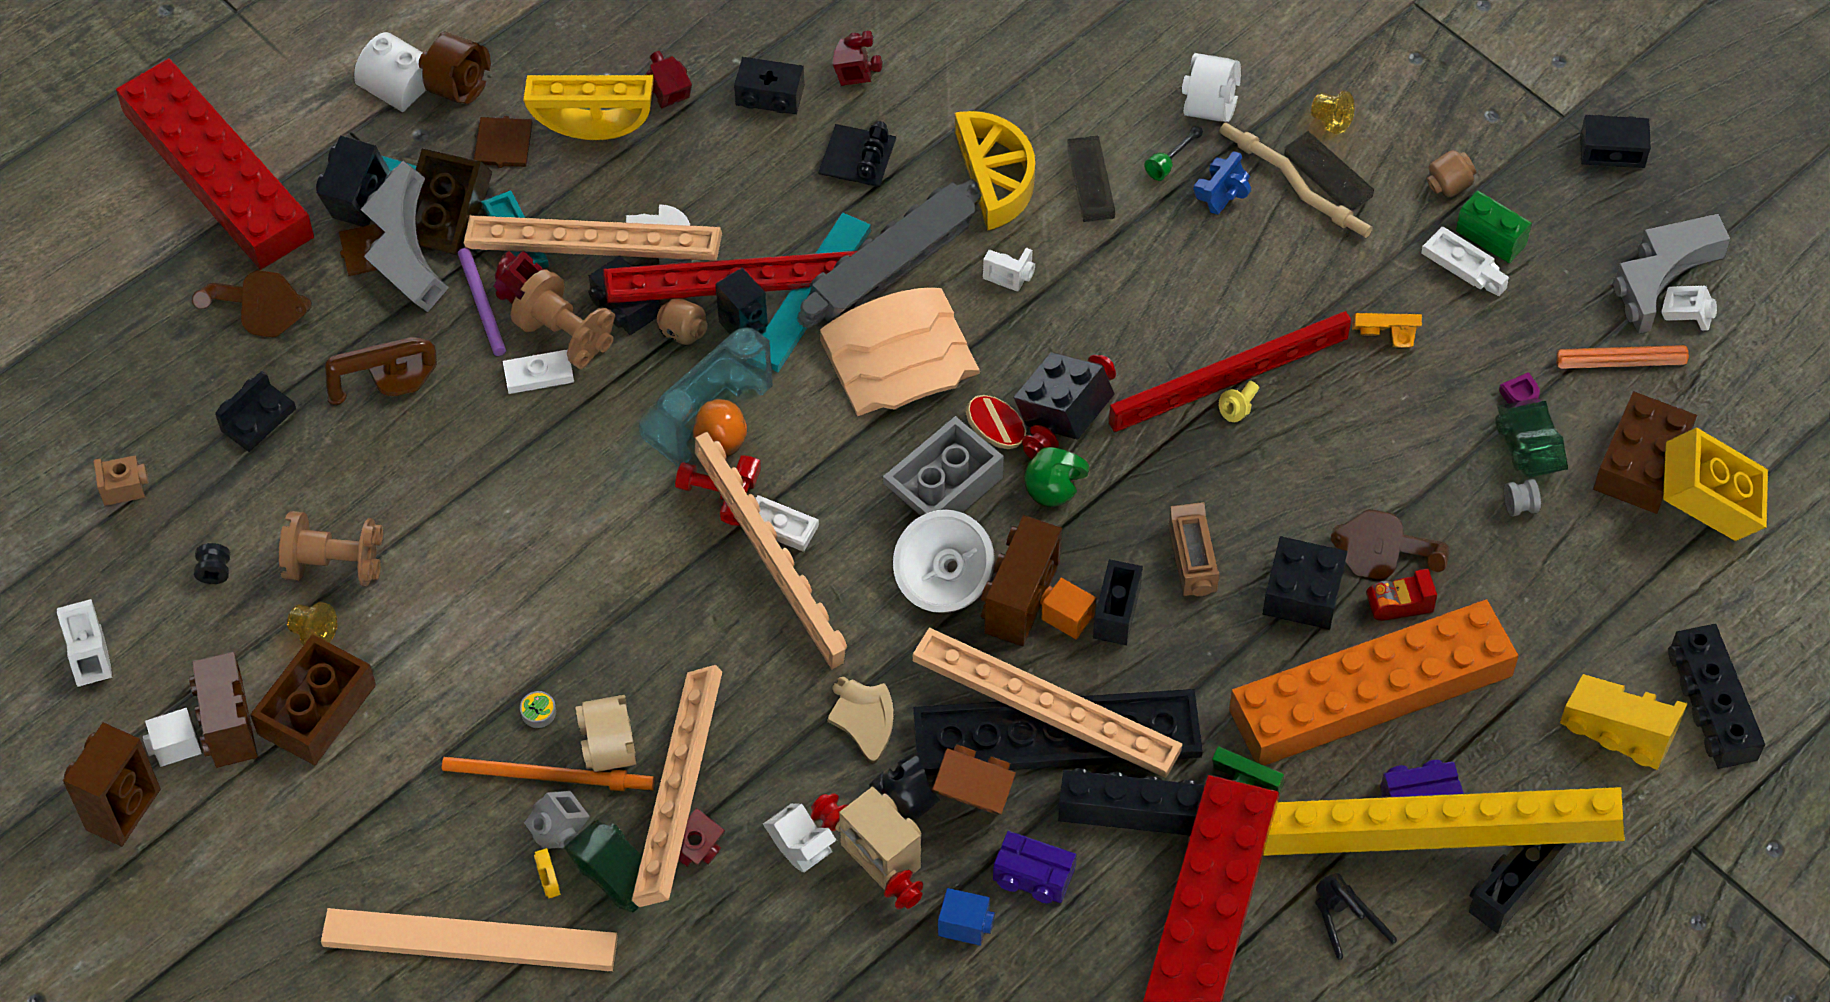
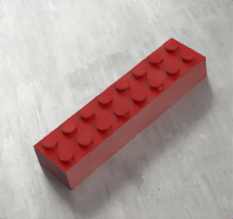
M170 58L116 88L125 116L260 270L315 238L309 214Z

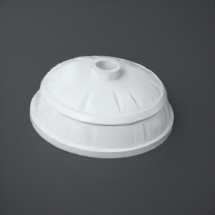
M936 510L915 519L907 526L898 539L893 556L894 576L901 592L916 606L935 613L954 612L972 604L983 593L987 581H990L994 569V550L985 529L972 517L954 510ZM956 561V570L948 572L947 566L949 562Z

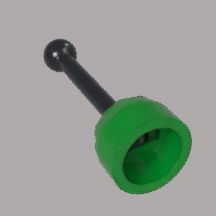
M1193 126L1190 134L1168 154L1157 152L1150 156L1144 163L1148 175L1157 181H1161L1169 175L1173 166L1172 158L1194 138H1200L1203 134L1202 128L1200 126Z

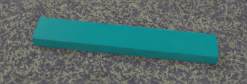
M842 212L815 254L857 251L871 232V224ZM811 287L791 289L766 327V332L760 336L750 351L749 360L776 372L780 371L807 330L806 327L800 325L797 317L801 311L802 301L804 302V299H807Z

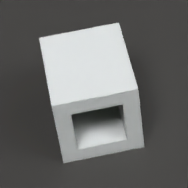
M187 708L145 721L149 734L143 736V741L148 755L155 754L160 767L202 754Z

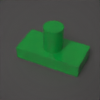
M1219 746L1217 747L1212 758L1213 768L1234 776L1232 781L1278 791L1280 794L1284 785L1283 773Z

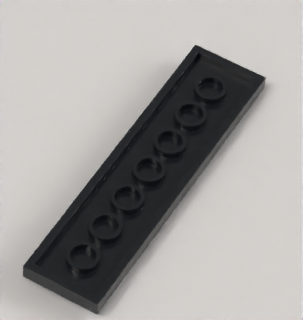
M1195 689L1080 696L1182 743V751L1177 759L1202 758L1203 749ZM1000 701L913 707L916 753L926 776L937 775L946 749L954 750L956 744L976 751L974 757L976 759L988 762L990 757L1006 761L1010 763L1009 770L1129 762Z

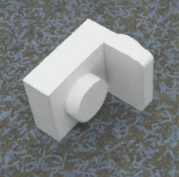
M1026 248L1019 260L1013 259L1007 254L988 250L983 260V279L1019 292L1024 281L1029 282L1035 270V263L1032 262L1033 250Z
M1674 286L1667 289L1661 313L1665 320H1697L1701 330L1705 331L1709 330L1711 319L1716 317L1717 304L1715 299L1711 298L1706 286Z

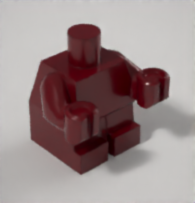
M864 31L862 36L859 33H851L846 38L840 39L833 56V67L841 86L871 82L872 75L870 71H881L883 64L881 56L875 55L871 58V61H868L865 47L873 45L874 37L871 31Z
M661 51L652 53L650 59L653 64L650 65L645 75H653L652 93H655L661 109L674 104V102L678 103L690 98L692 83L687 75L685 66L673 56L664 59Z
M524 250L517 257L510 251H507L497 265L495 272L496 282L493 287L496 289V296L500 300L507 299L512 304L515 297L521 300L525 292L520 290L524 283L535 273L544 270L538 263L534 264V260Z

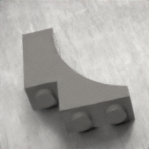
M402 161L398 167H395L389 173L386 181L377 191L369 196L367 203L361 208L370 219L385 231L379 239L373 242L370 250L364 257L411 301L429 312L449 287L429 267L417 239L415 225L416 206L425 178L406 162Z
M1719 214L1646 229L1642 242L1638 246L1640 259L1620 263L1617 276L1613 280L1614 290L1618 297L1621 296L1625 304L1626 317L1629 322H1633L1638 334L1651 331L1656 315V300L1665 286L1675 277L1692 267L1725 257L1730 237Z

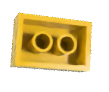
M1697 427L1666 442L1664 501L1734 541L1767 528V468Z

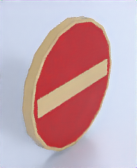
M980 395L975 396L967 404L966 416L968 423L975 433L986 442L1003 449L1017 448L1022 443V438L1026 436L1024 422L1018 413L1006 402L996 397Z

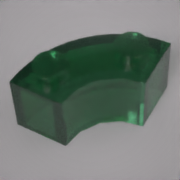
M1534 398L1497 406L1499 415H1496L1495 418L1496 428L1500 435L1504 434L1516 471L1521 470L1530 478L1568 470L1563 436L1557 432L1553 425L1546 400Z
M594 820L563 848L580 872L596 883L618 908L634 913L639 908L632 901L642 855L626 840L625 835L617 825L610 823L607 826L598 820Z

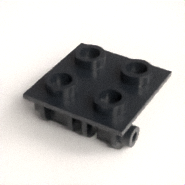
M877 121L871 125L869 131L835 124L818 174L880 187L896 136L889 135L887 125L882 121Z

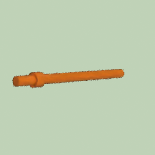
M443 757L442 771L609 786V789L614 791H625L626 788L653 791L655 784L654 776L627 774V770L612 769L611 772H594L592 770Z

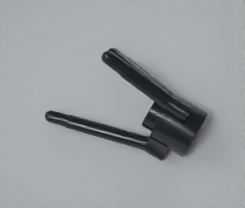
M1339 873L1331 874L1317 884L1316 891L1320 898L1315 901V904L1322 913L1338 960L1343 959V953L1329 909H1333L1334 912H1340L1349 907L1359 919L1362 920L1366 916L1391 943L1397 942L1394 934L1364 904Z

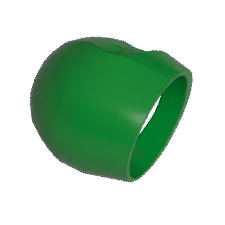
M1051 447L1040 449L1029 462L1024 473L1026 490L1038 504L1046 507L1061 506L1069 502L1077 493L1076 487L1070 480L1087 477L1089 464L1082 457L1066 450Z

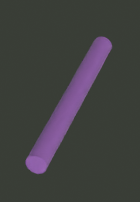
M462 248L458 251V256L493 354L501 356L505 354L506 348L471 251L469 248Z

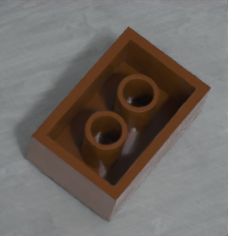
M1633 391L1601 463L1593 490L1658 514L1664 497L1666 442L1692 430L1697 415Z
M1025 515L1022 516L1018 527L1012 526L1006 543L1009 546L1006 554H999L994 567L996 576L993 582L987 581L982 593L981 601H984L985 604L982 609L981 618L985 619V634L1024 647L1042 606L1040 604L1041 597L1051 585L1060 565L1061 527Z
M312 634L250 714L257 735L315 766L375 688L376 683L371 665Z
M102 722L96 732L89 735L85 742L84 750L76 762L73 761L69 764L63 779L85 830L121 847L161 790L140 738Z

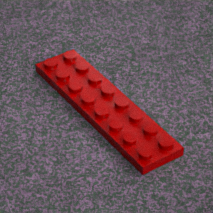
M1208 775L1143 1002L1223 1001L1280 797L1278 791Z

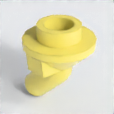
M1248 381L1241 392L1231 389L1222 393L1218 405L1222 416L1229 422H1238L1250 414L1252 406L1250 401L1260 389L1259 386L1253 381Z

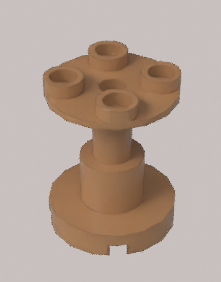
M547 269L541 270L529 278L520 289L525 292L522 299L520 300L515 297L510 313L511 321L525 332H533L543 325L554 332L561 329L572 336L567 351L568 361L578 369H583L599 351L602 353L606 352L611 346L613 336L610 333L615 314L607 308H599L582 320L572 313L573 305L563 299L564 280L552 271L550 272Z
M290 511L286 515L285 519L291 522L290 526H282L279 543V567L286 568V571L281 573L283 579L299 581L304 574L306 564L328 566L330 560L358 562V579L361 586L367 587L371 579L378 580L381 563L380 559H376L377 545L380 546L383 540L382 525H376L372 518H368L363 525L360 541L332 539L331 532L310 530L309 520L304 512Z

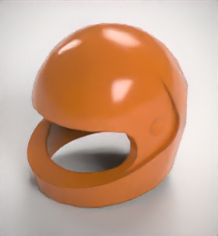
M716 399L706 402L696 414L693 437L695 438L708 432L714 442H720L726 456L735 453L741 447L747 435L746 422L740 408L728 400Z

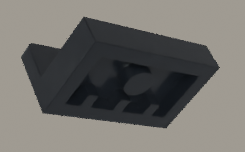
M260 371L254 378L248 379L242 389L231 399L225 400L215 415L221 432L250 452L296 410V406L293 400L270 384L268 374Z

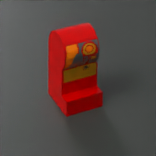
M1429 569L1415 571L1412 577L1397 579L1393 582L1381 581L1375 583L1366 590V596L1374 618L1384 621L1434 612L1437 592Z

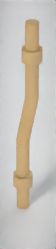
M1226 122L1221 126L1219 133L1237 143L1239 149L1248 154L1254 153L1280 168L1302 201L1331 217L1332 222L1342 228L1348 227L1365 238L1370 235L1372 226L1353 216V211L1343 205L1338 207L1312 192L1288 158L1259 142V138L1246 131L1243 133Z

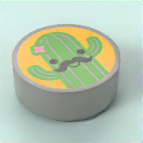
M542 691L527 694L520 703L523 721L533 728H542L549 725L556 716L554 699L548 693Z

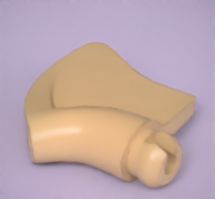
M839 677L838 683L833 685V692L840 695V698L827 720L849 734L865 758L874 764L882 756L893 728V703L885 683L869 687L853 679L849 681L846 677Z

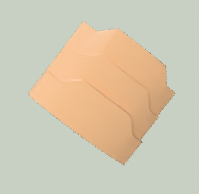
M942 288L911 289L874 299L842 314L820 329V341L857 416L883 407L895 410L925 396L956 389L961 380L980 374V370L954 318V312Z

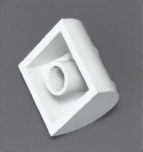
M384 32L378 34L364 47L357 60L354 71L355 84L404 112L426 91L422 79L423 69H420L418 64L423 52L391 33Z

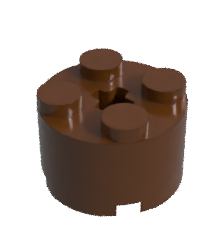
M443 31L433 42L429 50L421 54L418 64L419 68L423 69L422 79L426 91L457 103L469 104L481 94L487 81L482 80L485 70L490 71L491 59L489 51L485 46Z

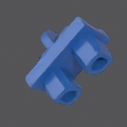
M1233 151L1227 159L1216 157L1210 164L1209 169L1212 179L1199 178L1195 183L1193 189L1196 198L1207 202L1210 213L1219 215L1229 200H1233L1235 197L1244 199L1251 192V186L1248 182L1250 176L1241 165V153Z

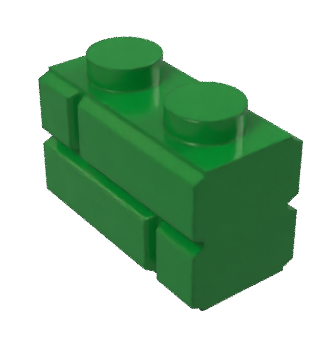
M1476 191L1459 212L1456 232L1507 263H1511L1526 246L1532 222L1519 216L1482 192Z

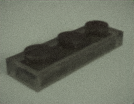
M1309 131L1285 146L1284 155L1340 205L1353 211L1373 197L1374 188Z
M1099 135L1067 139V149L1083 222L1115 219V207Z

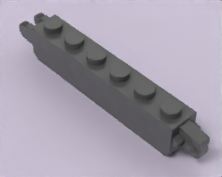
M971 179L959 186L952 182L943 189L941 187L936 188L922 205H913L897 223L892 221L887 224L881 231V235L874 240L868 238L851 257L848 255L843 256L829 273L825 274L822 272L816 276L810 284V294L807 299H804V302L802 301L801 311L798 313L797 319L800 325L811 328V326L818 324L823 319L829 323L842 314L871 301L968 229L975 206L980 202L981 197L977 182Z

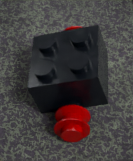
M1051 352L1013 397L1026 426L1031 427L1030 433L1032 436L1026 435L1022 438L1024 452L1029 458L1033 459L1040 449L1048 447L1058 448L1059 442L1055 436L1056 434L1078 440L1115 395L1109 380H1113L1116 377L1114 363L1104 355H1091L1087 362Z

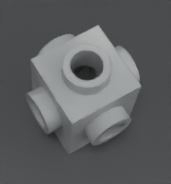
M571 791L548 792L534 804L533 811L524 824L532 833L535 842L543 849L566 848L578 838L577 833L590 816Z

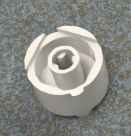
M1194 53L1191 60V76L1186 75L1182 85V94L1187 95L1184 104V115L1229 122L1235 111L1238 96L1234 94L1236 85L1240 86V62L1229 58Z

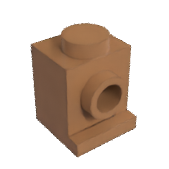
M136 455L102 462L101 459L94 460L97 488L104 506L145 498L143 484L149 483L145 464L138 463Z

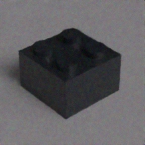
M340 135L337 144L333 145L329 151L328 165L325 173L321 174L317 180L316 193L332 218L361 227L368 226L371 219L361 208L367 203L369 196L377 191L386 181L391 171L376 145Z
M1280 536L1265 594L1262 615L1330 630L1348 551Z

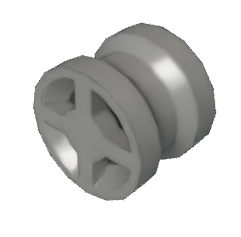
M1534 479L1526 480L1523 484L1519 485L1514 482L1505 484L1504 497L1510 516H1518L1522 511H1529L1530 513H1538L1540 511V492Z

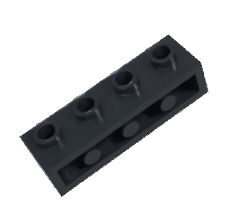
M1717 624L1676 631L1672 644L1668 648L1669 659L1672 666H1677L1681 676V690L1684 696H1689L1693 706V720L1697 727L1701 726L1705 736V750L1708 756L1714 758L1718 769L1758 761L1765 742Z
M1086 769L1063 770L1058 821L1191 836L1205 785L1191 780H1182L1180 782L1164 781L1154 776L1144 778L1127 777L1118 772L1099 774L1091 773Z
M1577 843L1513 845L1514 849L1507 856L1503 854L1496 861L1491 869L1492 874L1486 880H1479L1471 890L1469 896L1472 898L1469 913L1499 934Z

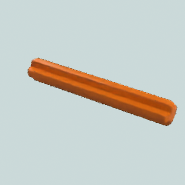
M1685 345L1560 349L1556 355L1557 366L1560 369L1685 365L1689 358L1688 348Z

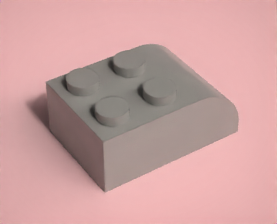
M955 416L883 476V483L920 516L936 510H954L963 513L1003 479L1004 456Z

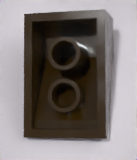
M422 148L416 171L425 178L416 206L415 225L418 243L420 247L457 255L464 242L469 216H477L482 207L481 201L485 200L492 171L481 161Z

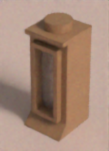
M1205 503L1171 506L1168 527L1183 596H1206L1212 592H1217L1219 571L1207 524Z

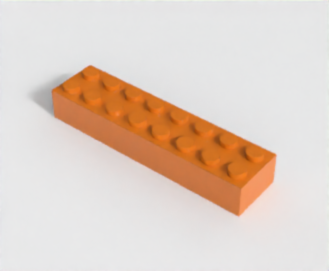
M1486 599L1234 688L1231 692L1229 711L1254 761L1265 766L1512 677L1519 655Z

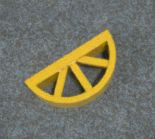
M527 75L523 101L530 114L538 122L557 133L585 140L614 139L635 131L646 121L650 112L654 80L653 75ZM601 108H616L611 110H601Z
M978 111L956 112L955 135L970 180L973 179L978 184L979 193L981 194L978 204L987 231L998 228L1015 219L1026 208L1032 197L1035 181V154L1027 136L1016 125L1002 117ZM977 138H984L982 143L979 145ZM995 142L1012 151L985 157ZM1021 162L1025 170V176L1020 183L990 168ZM992 183L1012 191V193L998 201Z

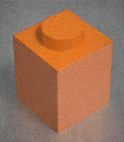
M1061 577L1054 588L1049 586L1041 597V620L1077 640L1095 616L1096 597Z

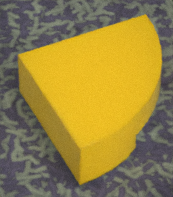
M548 849L536 851L534 858L545 896H548V899L561 895Z

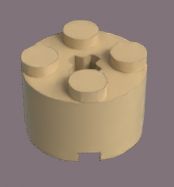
M625 695L582 702V706H576L581 736L587 735L588 740L581 741L587 770L593 769L594 772L637 765Z

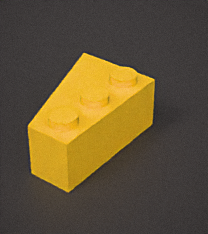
M1583 674L1564 708L1560 724L1566 726L1575 734L1585 735L1598 741L1608 750H1616L1631 757L1639 765L1649 766L1658 770L1675 738L1687 703L1677 701L1672 706L1655 701V694L1645 692L1643 697L1624 692V685Z

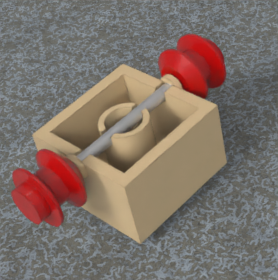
M873 786L849 805L838 806L839 796L835 793L830 795L824 794L816 799L811 807V819L814 822L822 820L821 828H829L830 831L837 830L840 832L841 845L885 890L884 896L886 898L893 896L897 898L895 902L897 909L904 907L910 909L915 906L923 896L921 892L923 882L916 881L912 883L910 881L912 875L921 868V831L915 822L910 818L905 820L897 812V807L893 800L887 794L881 795Z

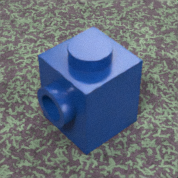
M947 888L938 919V936L981 946L984 933L991 934L995 918V912L989 911L990 897Z

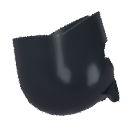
M913 753L900 760L895 771L889 768L869 784L870 788L873 786L881 795L887 794L895 803L897 812L905 820L907 818L911 820L919 818L940 801L929 789L924 768L918 756H914Z

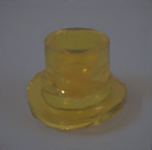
M1345 90L1341 91L1338 95L1321 92L1315 97L1311 107L1312 116L1324 121L1326 130L1333 134H1340L1346 131L1351 125L1355 111L1353 96Z
M318 602L312 607L298 604L290 611L287 626L291 632L300 635L303 645L312 634L330 643L338 627L337 615L334 608L324 602Z

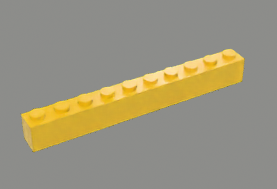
M1621 787L1278 802L1263 856L1625 841Z

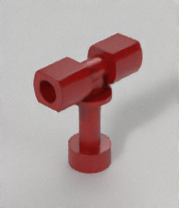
M742 455L736 469L743 480L742 487L747 493L748 489H754L761 471V463L759 459ZM685 462L680 464L675 480L676 488L691 491L693 486L719 492L709 475L697 473L696 465ZM724 500L720 510L721 521L730 525L740 526Z

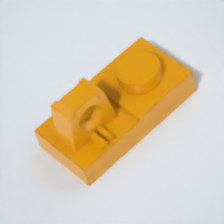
M1355 313L1352 316V330H1360V335L1377 336L1380 335V330L1390 329L1392 347L1412 348L1416 329L1422 326V314Z

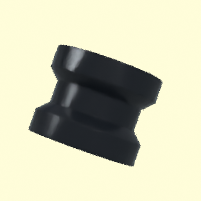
M216 543L202 544L197 547L195 558L198 564L194 567V577L206 584H220L227 581L229 578V568L226 564L230 560V550Z

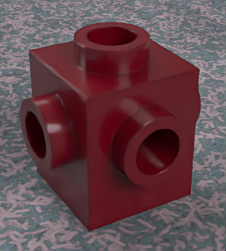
M696 808L688 818L678 861L686 867L691 863L699 867L703 861L709 865L722 848L717 843L724 836L725 830ZM692 836L701 837L702 841L699 845L693 846L688 842Z

